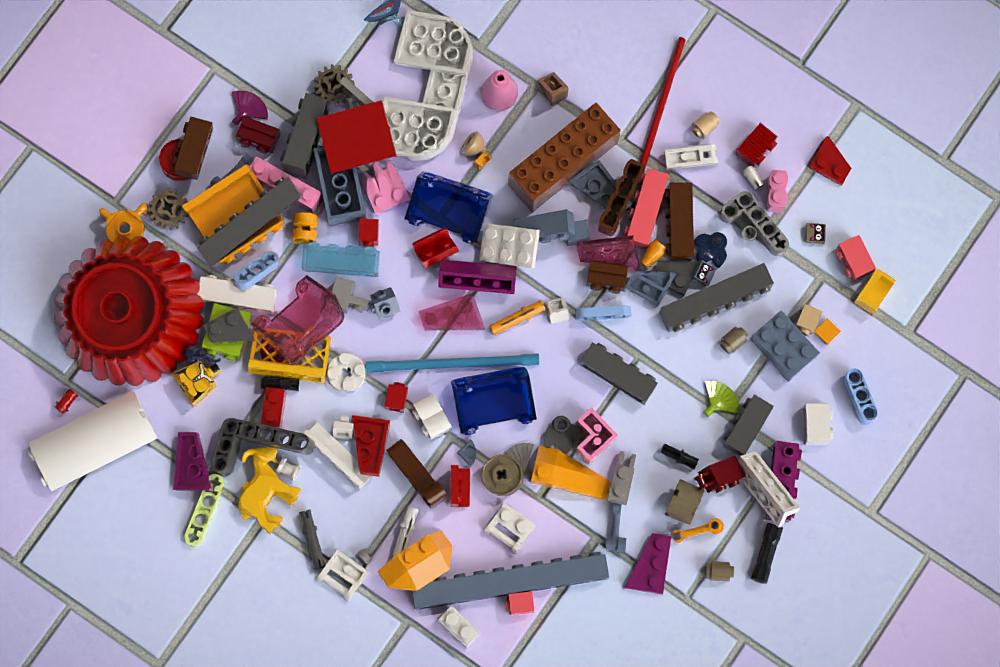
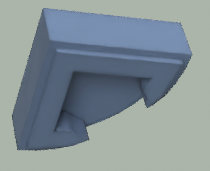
M471 439L457 452L470 467L476 459V448Z

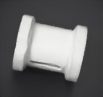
M283 457L276 473H283L294 481L300 472L301 465H295Z

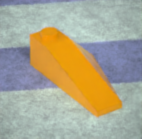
M539 445L531 478L532 484L601 500L607 499L610 486L608 479L558 449Z

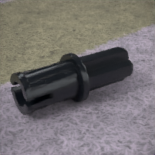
M281 376L280 378L263 377L261 379V388L271 387L299 391V379H282Z
M664 444L660 451L662 454L676 460L677 464L679 462L693 470L699 461V458L689 455L683 449L680 451L667 444Z

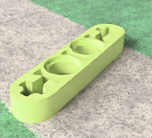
M219 474L209 476L210 482L218 478L220 486H216L214 489L217 495L202 491L184 538L191 547L199 546L202 543L224 489L225 482ZM206 496H211L214 499L213 504L209 507L203 505V499ZM199 514L206 516V522L202 525L196 523V517ZM194 525L197 528L203 529L202 532H200L199 530L197 531L196 536L199 538L198 541L194 540L193 543H191L189 535H193L195 532V529L192 528V526Z

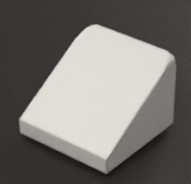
M564 297L545 301L551 324L569 320V312Z

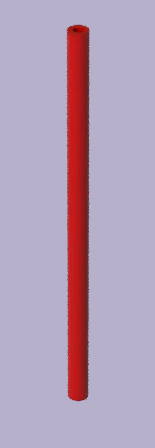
M683 37L678 39L640 159V163L644 164L643 173L645 172L686 41Z

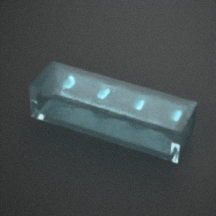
M309 242L308 245L303 244L302 271L370 277L379 276L380 250L374 247L358 249L357 246L353 245L343 248L336 244H327V246H320L319 243Z

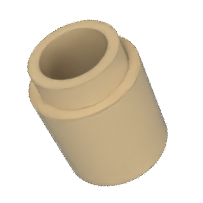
M706 112L692 123L693 128L691 130L696 137L704 138L718 127L720 120L714 112Z

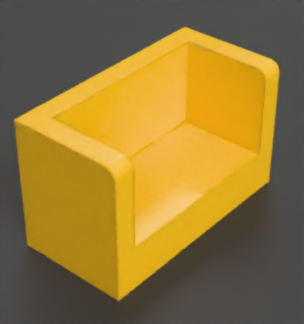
M877 268L854 303L873 315L896 280Z

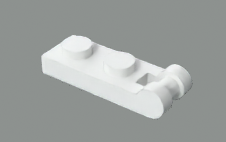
M704 145L664 150L666 170L718 165L719 161L715 154L717 147L716 145ZM703 153H708V158H704Z

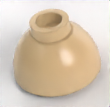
M478 131L471 133L462 146L463 154L481 156L485 153L487 147L484 146V139Z

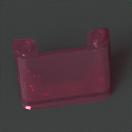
M308 275L296 284L295 292L297 298L270 320L266 315H261L250 323L253 330L284 361L291 365L299 362L340 326L345 316L336 295Z

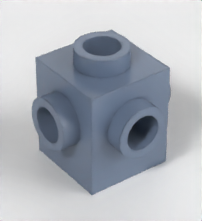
M391 287L378 290L370 295L372 302L369 303L372 313L377 314L379 320L401 312Z

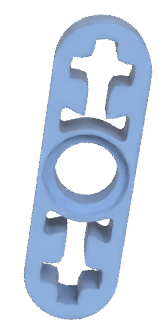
M273 251L265 252L238 271L234 276L235 287L240 290H246L275 270L279 265L278 254ZM259 268L262 271L259 273H255L252 271V269Z
M628 305L576 309V320L623 319L632 316L631 306Z

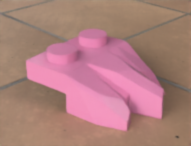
M391 161L386 163L385 169H382L377 162H373L371 164L373 174L371 175L363 172L361 183L375 214L410 200L402 178Z

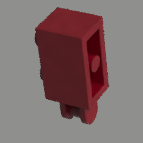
M732 456L705 467L697 472L698 476L693 479L698 482L700 486L698 488L699 491L706 489L707 493L713 491L720 493L727 489L726 486L733 488L739 485V480L744 478L745 474L736 456Z

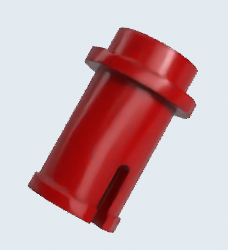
M68 389L59 402H55V408L62 414L68 412L69 406L78 395L71 389Z

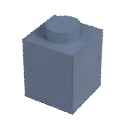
M587 219L575 221V235L569 236L567 240H563L567 242V246L590 242L591 237Z

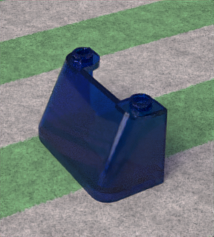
M423 171L417 176L404 219L414 226L428 223L440 228L446 227L447 230L460 234L463 242L468 244L477 243L493 199V194Z
M525 367L488 372L451 381L461 434L472 435L476 433L479 426L513 419L521 422V424H530L533 420H537L530 376Z

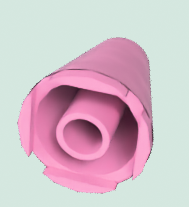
M497 70L483 83L481 96L483 102L489 108L503 111L515 104L518 97V87L506 71Z

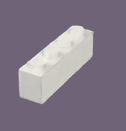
M214 275L200 277V290L197 295L201 296L204 304L214 305L216 303L231 308L274 315L278 292L273 285L263 284L258 286L254 284L246 290H240L235 287L234 279L232 278L221 280L217 279L218 277Z

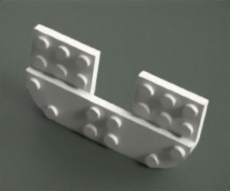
M410 10L406 12L394 63L395 65L431 71L423 103L384 97L383 105L388 116V124L391 127L390 131L396 154L400 157L409 158L411 161L426 160L438 155L448 146L455 132L473 60V47L462 25L452 18Z

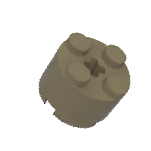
M680 479L665 515L690 525L705 490L699 491L698 486Z

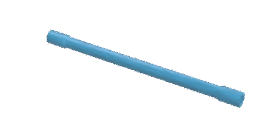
M539 354L405 361H366V372L539 365Z

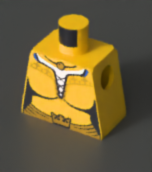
M198 361L172 373L193 407H195L217 387L213 377L222 371L216 363L205 368L202 362Z

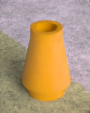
M654 239L653 242L649 243L640 262L647 268H650L652 264L665 254L666 247Z

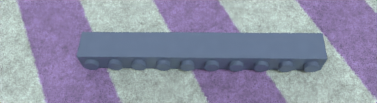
M601 552L589 553V557L584 558L581 555L570 556V560L562 561V558H555L550 560L551 563L543 564V561L532 562L531 566L524 567L523 564L513 565L512 569L504 570V567L492 569L493 572L490 573L480 570L473 572L471 576L461 573L454 575L452 579H446V576L438 577L420 590L412 591L415 610L508 596L513 593L533 592L608 580L609 571L606 554L601 555Z

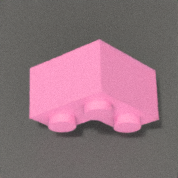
M592 407L577 420L576 425L588 437L576 448V452L589 465L618 437V434Z

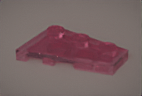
M633 235L577 242L580 262L590 263V260L624 265L632 267L633 270H640Z
M473 293L418 311L425 331L485 330Z

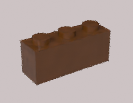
M191 116L189 122H185L183 133H185L184 139H180L178 144L180 152L178 157H174L172 164L175 175L198 180L213 132V122Z

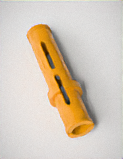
M538 300L527 307L522 306L521 310L490 324L489 327L495 336L524 320H531L532 316L546 309L542 301ZM533 309V311H531V312H529V313H527V314H525V315L519 317L520 315H522V314H524V313H526V312H528V311H530V310ZM516 318L515 320H513V321H511V322H509V323H507V324L501 326L502 324H504V323H506V322H508V321H510V320Z

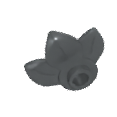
M557 416L552 421V427L546 430L544 434L545 446L551 447L556 444V447L564 454L569 453L573 441L582 440L580 428L571 424L570 420L565 416ZM564 423L565 427L559 429L558 424Z

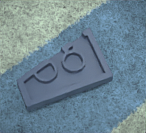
M600 160L568 181L570 185L605 209H607L608 200L615 192L617 184ZM631 201L628 202L626 210L632 207Z

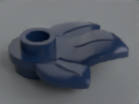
M715 232L711 235L704 233L694 239V244L700 247L696 254L697 261L703 260L708 262L712 260L717 268L724 264L727 258L725 250L727 238L723 233ZM716 238L721 239L720 245L714 244Z
M185 349V352L182 353V356H186V360L197 361L198 358H204L209 362L217 363L221 360V358L213 359L215 356L200 355V350Z

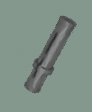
M309 509L299 512L304 528L302 532L306 536L313 569H318L326 565L316 532L318 529L314 525L312 511Z

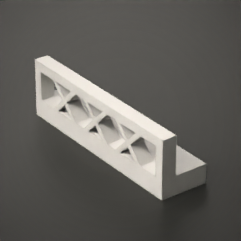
M318 422L310 430L306 429L303 434L315 442V448L359 489L373 477L360 474L358 460Z
M756 451L740 456L738 462L746 472L745 477L741 479L776 526H783L786 517L797 513L800 506Z

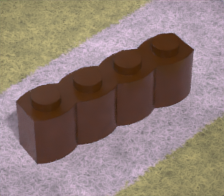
M633 159L626 163L623 175L616 184L615 192L608 200L607 209L600 217L599 232L611 237L617 231L619 221L626 212L627 204L634 195L635 187L642 178L644 164Z

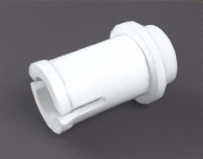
M751 165L742 171L744 173L743 176L747 177L754 190L765 184L756 172V167Z

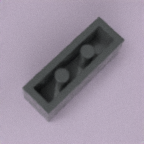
M755 394L751 399L749 397L746 399L742 406L745 408L742 415L737 414L733 421L735 427L732 431L728 429L723 438L726 441L723 446L739 456L747 453L774 407Z

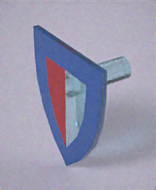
M387 0L363 20L367 22L378 21L380 25L393 20L397 27L402 26L403 21L397 14L402 0Z

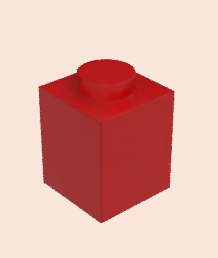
M360 218L359 245H363L364 248L378 246L379 219Z
M394 382L388 385L385 410L404 413L408 395V387H405V384Z

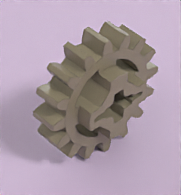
M331 64V69L324 66V72L318 71L319 77L314 78L317 83L314 84V89L317 90L316 95H321V98L327 99L328 105L332 101H334L335 106L338 105V101L344 104V98L351 97L341 88V76L346 77L355 85L354 80H351L353 78L352 73L347 74V68L341 70V65L334 68V65ZM337 80V85H335L332 89L331 85H334V83ZM322 86L328 90V93L323 91Z
M166 188L165 193L159 190L158 197L156 195L152 196L154 202L149 201V205L152 207L148 209V212L152 214L149 216L150 219L155 220L154 224L156 226L161 224L163 230L166 226L172 230L173 225L179 228L178 223H185L184 217H189L188 212L182 207V205L188 202L187 198H183L182 192L177 195L176 189H173L172 193L169 192L168 188ZM165 204L171 208L172 215L166 210ZM181 210L179 216L177 217V212Z

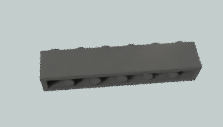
M281 177L274 183L276 187L270 191L269 189L263 191L259 195L260 199L254 203L252 200L244 206V212L241 214L235 213L229 218L230 222L226 226L221 224L214 230L215 234L212 237L206 236L198 242L200 246L197 249L210 266L218 263V261L303 196L289 177L286 179Z
M762 263L660 308L659 313L668 332H678L684 329L686 324H697L702 321V317L707 315L713 317L723 308L729 310L735 307L739 301L747 302L753 299L755 294L760 293L763 295L771 291L770 288H772L774 282L765 263Z

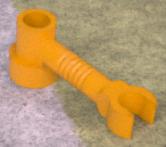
M714 518L708 524L683 531L674 530L673 534H681V538L674 542L681 543L688 537L706 532L720 534L724 530V523L720 519ZM715 522L718 523L717 529L712 528V525Z

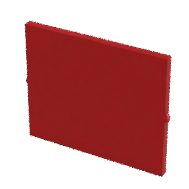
M382 100L316 118L331 174L397 156L390 131L391 127L388 124Z

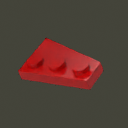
M352 415L360 474L380 477L390 420Z

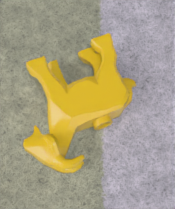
M267 447L252 448L243 453L241 461L246 463L249 457H253L255 476L250 482L246 481L242 486L241 491L243 493L239 497L238 509L242 514L241 519L246 520L253 516L259 525L271 535L274 528H278L284 518L268 514L266 506L273 496H277L290 506H293L302 489L291 487L281 481L275 471L269 466L268 462L270 461L278 463L276 460L277 449Z

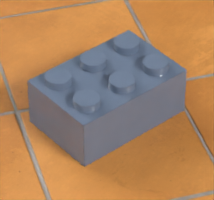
M782 310L755 332L750 339L788 382L820 354Z

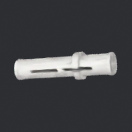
M410 506L406 507L403 522H400L399 525L401 529L392 558L408 547L411 533L415 530L414 523L419 509Z

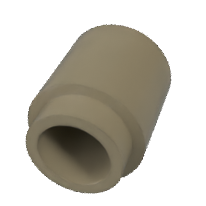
M735 326L721 338L722 341L719 342V345L727 354L734 353L748 341L746 338L748 334L742 327L737 328Z
M711 561V563H706V579H711V581H730V578H734V566H730V562Z

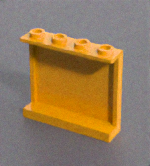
M246 164L182 205V207L188 212L203 237L208 236L210 238L215 234L214 230L221 224L226 226L230 222L229 218L237 212L239 214L244 212V206L252 200L254 203L260 199L259 195L265 190L249 165ZM281 214L218 262L220 264L225 262L227 265L236 259L234 255L241 252V254H244L251 249L250 245L254 242L259 244L268 238L266 235L271 231L275 234L284 228L282 224L285 223V220Z

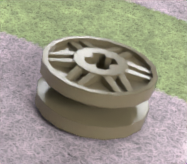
M499 454L491 457L486 461L482 469V480L485 487L498 496L514 494L523 483L524 472L522 466L509 455ZM507 471L506 479L501 478L499 480L500 476L498 474Z

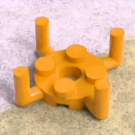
M141 203L135 211L122 210L111 214L105 208L99 210L102 219L107 220L106 234L111 242H114L118 236H126L130 240L137 236L143 237L145 227L140 216L142 214H149L145 203ZM124 224L130 226V230L127 233L120 232V227Z

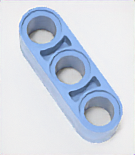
M856 368L850 369L845 374L843 383L858 420L863 424H870L878 415L877 407L863 373ZM849 375H855L858 379L857 383L851 382ZM856 393H863L865 400L857 399ZM869 410L872 413V418H866L863 411Z

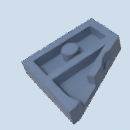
M635 270L625 288L659 306L677 273Z

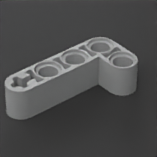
M743 191L723 205L720 212V218L723 222L732 223L742 216L750 226L756 228L757 236L774 256H782L786 253L789 247L788 239L750 192ZM746 199L749 204L742 205L739 200ZM725 210H732L734 215L727 216ZM753 213L759 214L760 219H759V220L753 219L752 216H751V214H753ZM764 228H769V229H771L772 234H770V235L765 234L764 231H763V229H764ZM777 244H778V245L782 244L783 247H782V248H781V247L777 248L776 245H777Z

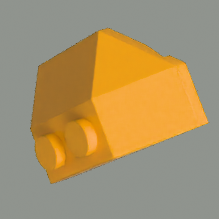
M442 530L428 534L395 555L378 570V574L388 588L418 591L449 571L453 546Z

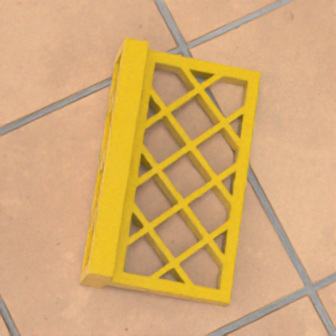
M255 327L253 336L255 341L252 342L248 374L278 378L281 376L285 379H299L300 381L325 384L331 343L330 336ZM258 333L267 334L270 339L261 344L257 339ZM279 336H286L289 341L280 346L275 339ZM299 338L305 339L308 343L301 349L295 343ZM273 341L278 349L269 354L265 346ZM318 341H325L326 347L320 352L313 345ZM293 344L297 352L289 357L283 349ZM311 346L316 354L308 359L303 351ZM261 349L267 355L263 360L254 359L255 353ZM279 352L286 358L281 363L273 359V356ZM300 354L305 362L301 365H296L292 359ZM320 357L323 361V368L314 367L311 362Z

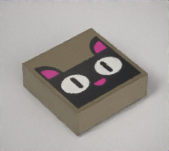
M807 223L806 243L825 244L826 224Z

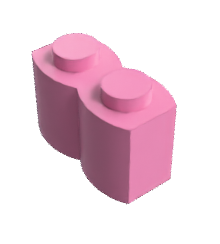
M772 170L767 180V191L769 194L766 198V209L768 212L781 213L787 203L785 188L788 184V174L786 170Z

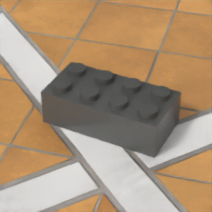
M305 93L304 99L301 98L299 101L298 109L300 111L298 116H294L292 122L294 129L292 133L288 134L286 140L288 147L286 151L283 150L280 161H282L284 172L307 180L315 156L314 148L318 147L321 138L316 118L328 115L329 105L327 99Z

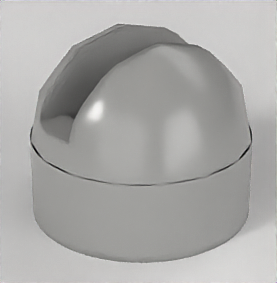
M745 226L741 230V236L747 241L754 240L757 236V230L753 226ZM745 229H748L749 234L751 235V237L748 238V235H747Z
M366 548L360 550L355 555L365 566L373 558V554Z

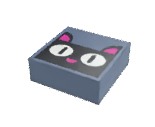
M699 260L691 277L704 286H709L717 269L705 261Z

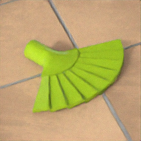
M705 381L710 405L703 412L706 417H710L716 410L740 414L738 398L730 387L718 381Z

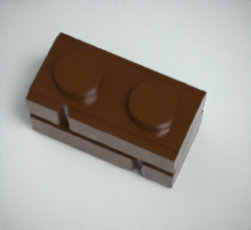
M590 260L586 286H590V289L595 291H601L604 288L609 289L610 293L619 294L620 291L624 292L628 266Z

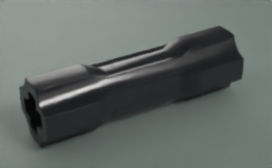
M772 523L766 524L763 541L753 568L751 580L762 584L768 582L771 565L783 527H777Z

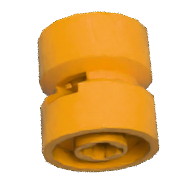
M295 213L293 226L296 228L292 230V242L304 245L315 244L317 231L314 229L318 227V216L312 213Z

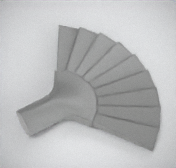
M521 443L510 447L503 455H509L516 459L522 466L524 476L529 481L532 478V472L528 469V463L534 444ZM505 471L504 473L500 472L498 475L506 474L507 471Z

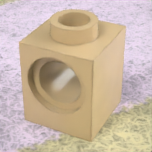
M805 304L795 326L804 336H812L823 311Z

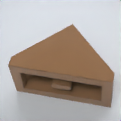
M554 72L538 80L551 105L568 97V86Z

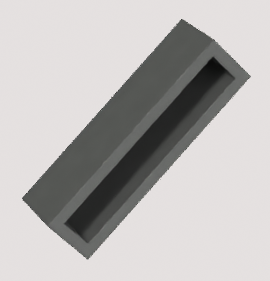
M592 342L579 365L645 405L658 384L655 381L656 378L648 373L643 374L632 363H625L620 355L609 353L604 345Z

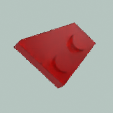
M826 136L809 166L810 169L841 186L852 169L828 136Z

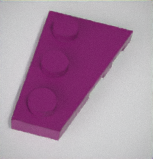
M178 432L173 490L212 491L200 435L197 432Z
M652 533L624 589L663 595L672 536Z

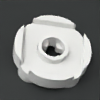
M342 353L330 362L327 375L330 384L336 390L350 392L358 390L363 385L366 379V369L359 357L353 354ZM351 369L350 373L352 375L344 378L342 370Z

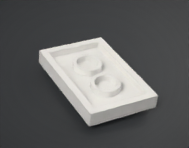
M484 223L479 261L535 268L540 230Z

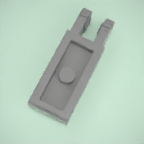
M620 451L607 501L627 505L635 469L633 467L636 454L630 456V464L627 467L622 465L625 454L623 451Z

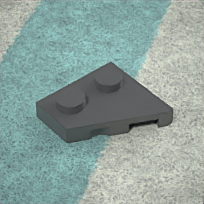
M238 308L203 325L212 343L255 341Z

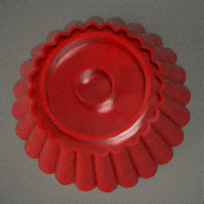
M118 236L114 242L102 240L97 244L96 249H85L82 252L81 260H75L70 263L69 274L63 276L60 280L59 285L62 291L54 299L55 305L58 308L54 314V322L57 326L61 327L58 330V339L63 344H67V356L71 359H78V367L84 372L92 371L94 378L99 381L109 378V381L116 386H121L126 381L132 386H139L144 380L156 382L162 373H172L177 367V362L185 361L186 356H182V353L185 352V349H189L188 347H192L198 342L199 337L196 330L200 329L203 325V317L199 312L204 307L203 299L197 295L200 290V283L197 279L191 277L192 269L190 265L180 262V256L176 251H166L164 244L160 241L149 243L142 236L134 237L132 240L126 236Z

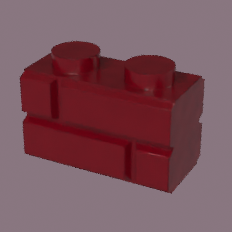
M244 116L236 138L241 146L247 148L253 146L257 148L258 152L267 154V152L273 153L281 133L280 129Z

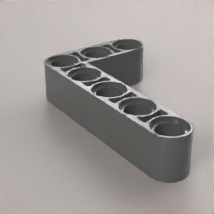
M227 418L223 421L211 460V468L222 476L230 475L234 470L242 441L304 455L311 454L314 451L315 442L303 433L235 418ZM236 425L235 430L231 432L232 426ZM253 429V433L248 436V432ZM271 432L270 438L266 440V435ZM289 436L288 442L283 444V440ZM306 440V445L301 448L302 442ZM230 443V448L225 451L226 445ZM225 462L224 467L220 469L221 463Z

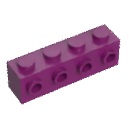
M441 260L438 287L514 294L517 266Z
M776 441L773 446L771 471L793 499H796L798 488L795 487V480L799 479L800 468H797V461L801 460L802 450L799 449L798 443ZM766 513L765 520H772ZM795 513L787 516L785 522L789 523L791 518L795 517Z

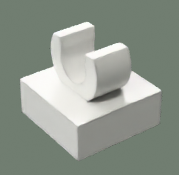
M341 415L340 422L334 421L333 437L352 440L354 423H349V416Z

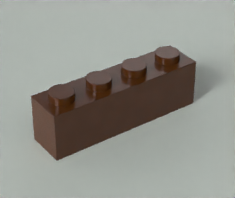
M670 182L668 189H665V200H668V207H665V218H669V225H666V237H669V244H666V255H670V261H692L694 258L692 182Z

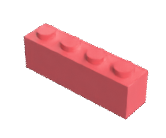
M647 168L646 174H642L639 184H642L641 191L637 190L634 198L637 205L636 208H631L628 218L632 219L630 226L626 225L623 235L627 237L625 243L647 249L669 174Z

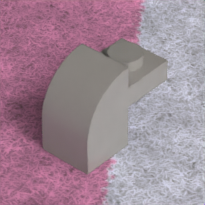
M336 276L332 294L337 308L346 314L349 307H352V310L356 312H368L369 300L353 296L356 286L355 281Z

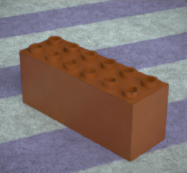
M595 102L511 170L508 177V186L533 213L569 184V180L591 166L618 144L621 129Z

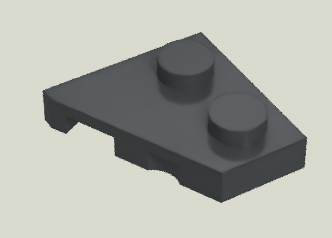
M698 261L658 262L654 271L677 273L668 289L685 296L693 279L691 276Z

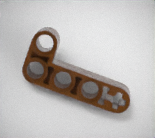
M402 439L386 450L390 458L430 509L435 508L447 498V493L442 486L432 478Z

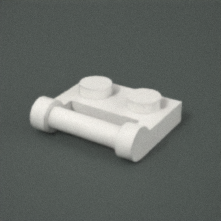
M504 503L484 532L487 534L491 533L509 546L511 551L516 554L536 525ZM496 524L502 525L517 536L519 540L515 542L495 528Z
M336 550L317 579L320 582L324 581L344 595L347 601H350L369 574V571L339 550ZM330 570L352 584L351 588H346L328 575Z

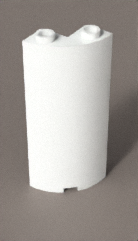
M133 390L29 442L31 450L28 451V454L33 462L36 461L42 473L40 479L43 485H48L51 491H54L157 439V436L145 414L142 404Z

